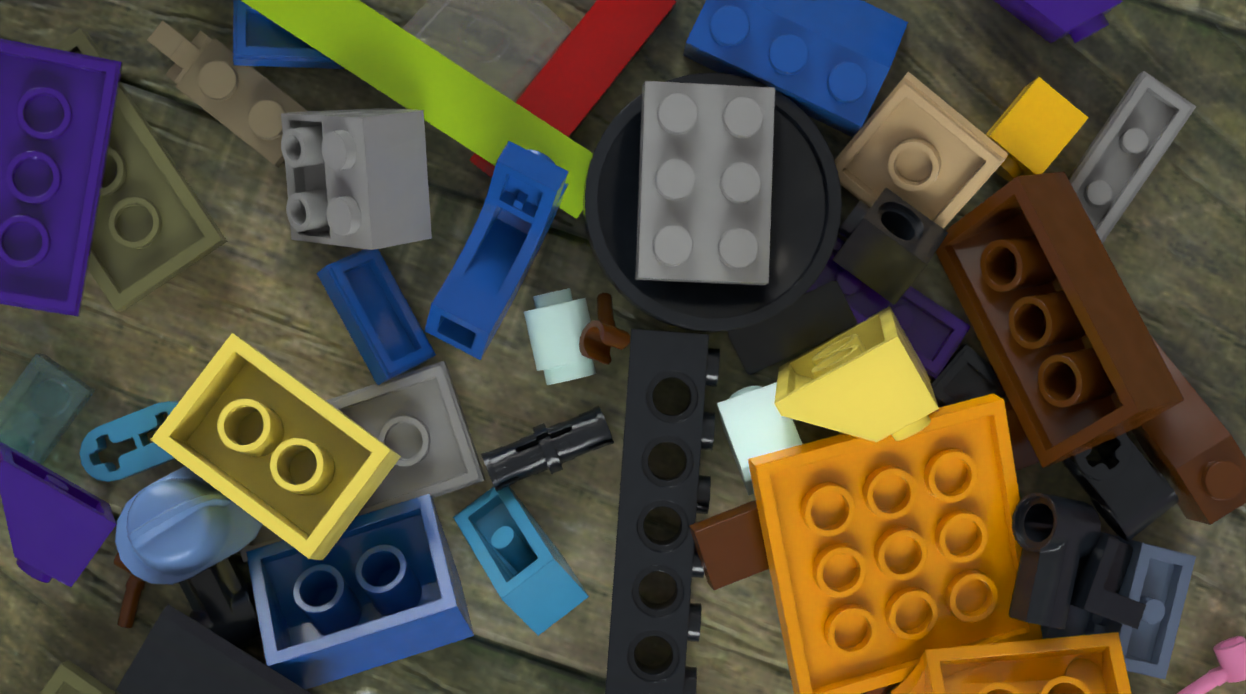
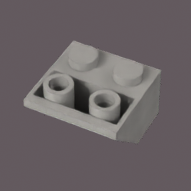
M372 108L281 113L283 129L281 150L285 159L288 193L286 213L290 222L291 240L375 250L432 239L424 110Z

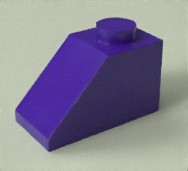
M0 441V495L14 557L17 558L16 564L26 574L38 581L49 583L54 578L71 588L116 526L110 504Z

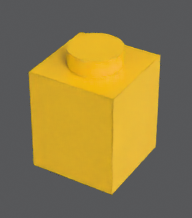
M1040 77L1036 78L1023 88L985 134L1008 153L1006 160L995 172L1009 182L1017 176L1043 174L1087 121L1088 117Z

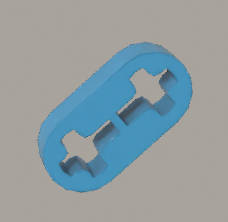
M179 401L156 403L100 425L88 432L81 443L79 452L81 464L85 471L96 480L111 482L132 477L175 460L173 456L154 442L150 443L147 433L159 429L165 421L163 415L167 412L169 415ZM107 436L112 443L126 442L133 439L137 449L122 454L118 458L120 465L118 470L113 462L102 463L99 459L98 453L107 448L105 440Z

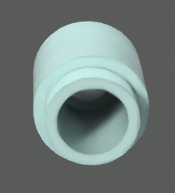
M570 288L533 296L536 309L524 311L523 313L536 370H543L546 385L596 374L593 360L582 356L579 349L582 331L591 322L586 298L573 300Z

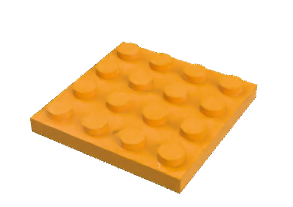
M992 393L940 407L928 415L931 422L927 427L900 441H895L892 435L874 442L843 433L748 459L794 694H861L904 681L913 671L924 651L929 649L1043 639L1041 625L1014 619L1008 615L1022 547L1015 540L1012 531V516L1017 504L1020 502V495L1003 398Z

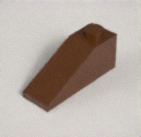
M1153 339L1184 401L1131 431L1152 465L1174 489L1179 499L1177 504L1186 519L1211 525L1246 503V458L1229 431Z

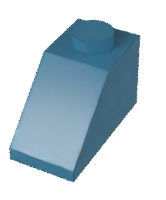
M493 486L453 517L500 598L538 636L589 597L563 555L510 486L504 487L497 492Z

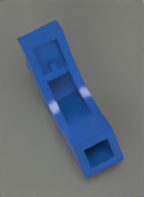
M508 141L497 159L488 193L474 228L452 270L431 303L425 332L479 360L482 359L548 233L568 184L565 181L569 171L555 165L542 152L532 149L526 150Z

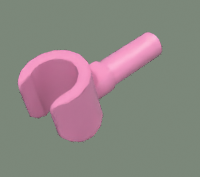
M1236 636L1216 644L1213 650L1220 666L1209 670L1208 673L1176 694H1206L1225 682L1235 683L1246 680V639L1243 636Z

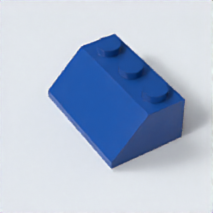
M706 0L686 41L683 56L718 73L750 78L775 88L776 91L793 101L807 116L853 137L863 126L891 68L908 22L863 0Z
M430 493L355 517L323 561L308 559L284 540L246 551L266 665L305 690L474 636L461 580Z

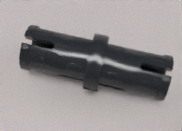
M597 406L592 410L579 414V416L546 428L544 423L533 427V434L506 446L482 453L481 456L497 492L517 481L549 469L551 474L563 470L562 463L592 450L594 451L606 445L609 446L614 441L600 407Z

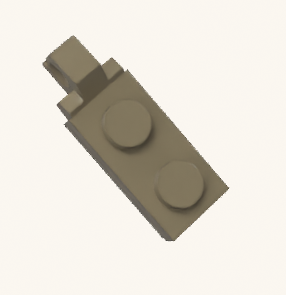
M162 20L147 41L175 62L165 75L177 84L175 86L177 89L279 168L285 160L281 150V139L283 136L281 113L306 112L307 110L252 66H234L233 51L215 37L212 40L200 30L192 42H190Z

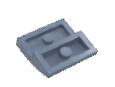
M1112 535L1117 537L1119 541L1133 547L1132 557L1119 595L1146 604L1138 629L1070 605L1065 629L1041 625L1042 637L1047 639L1119 632L1127 671L1166 679L1196 556L1132 539L1126 542L1120 536Z

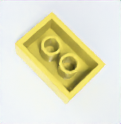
M233 333L150 439L308 559L322 561L401 457L255 347Z

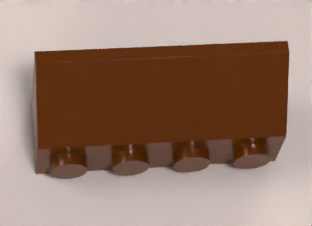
M1064 171L1017 176L946 230L948 234L937 249L936 254L1042 468L1054 465L1129 432L1184 401L1177 384Z

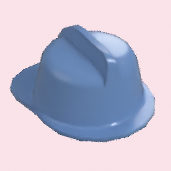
M184 466L146 486L125 504L117 520L115 543L121 561L134 576L151 584L173 585L196 576L242 550L256 538L263 524Z

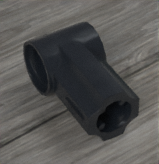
M1030 493L1017 504L1012 516L1013 535L1017 543L1022 547L1008 615L1011 618L1028 623L1065 629L1079 559L1089 555L1097 546L1101 535L1100 518L1094 507L1084 501L1044 493Z
M233 556L224 559L190 579L179 582L193 610L189 614L191 619L241 650L262 640L252 584L245 582Z

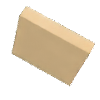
M907 72L834 161L840 185L870 208L887 187L944 229L1006 160L1008 153L916 77Z

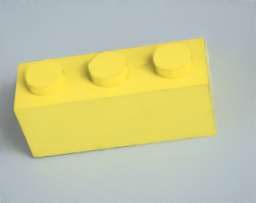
M890 306L872 315L860 324L843 331L783 364L778 370L774 404L781 416L878 442L889 435H892L895 441H900L918 433L930 424L931 419L928 415L939 409L927 371Z

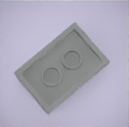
M660 81L644 82L642 85L635 280L766 285L769 283L775 88Z

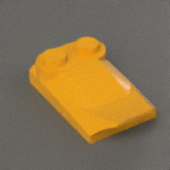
M1119 632L925 650L913 671L903 682L891 690V694H1132Z

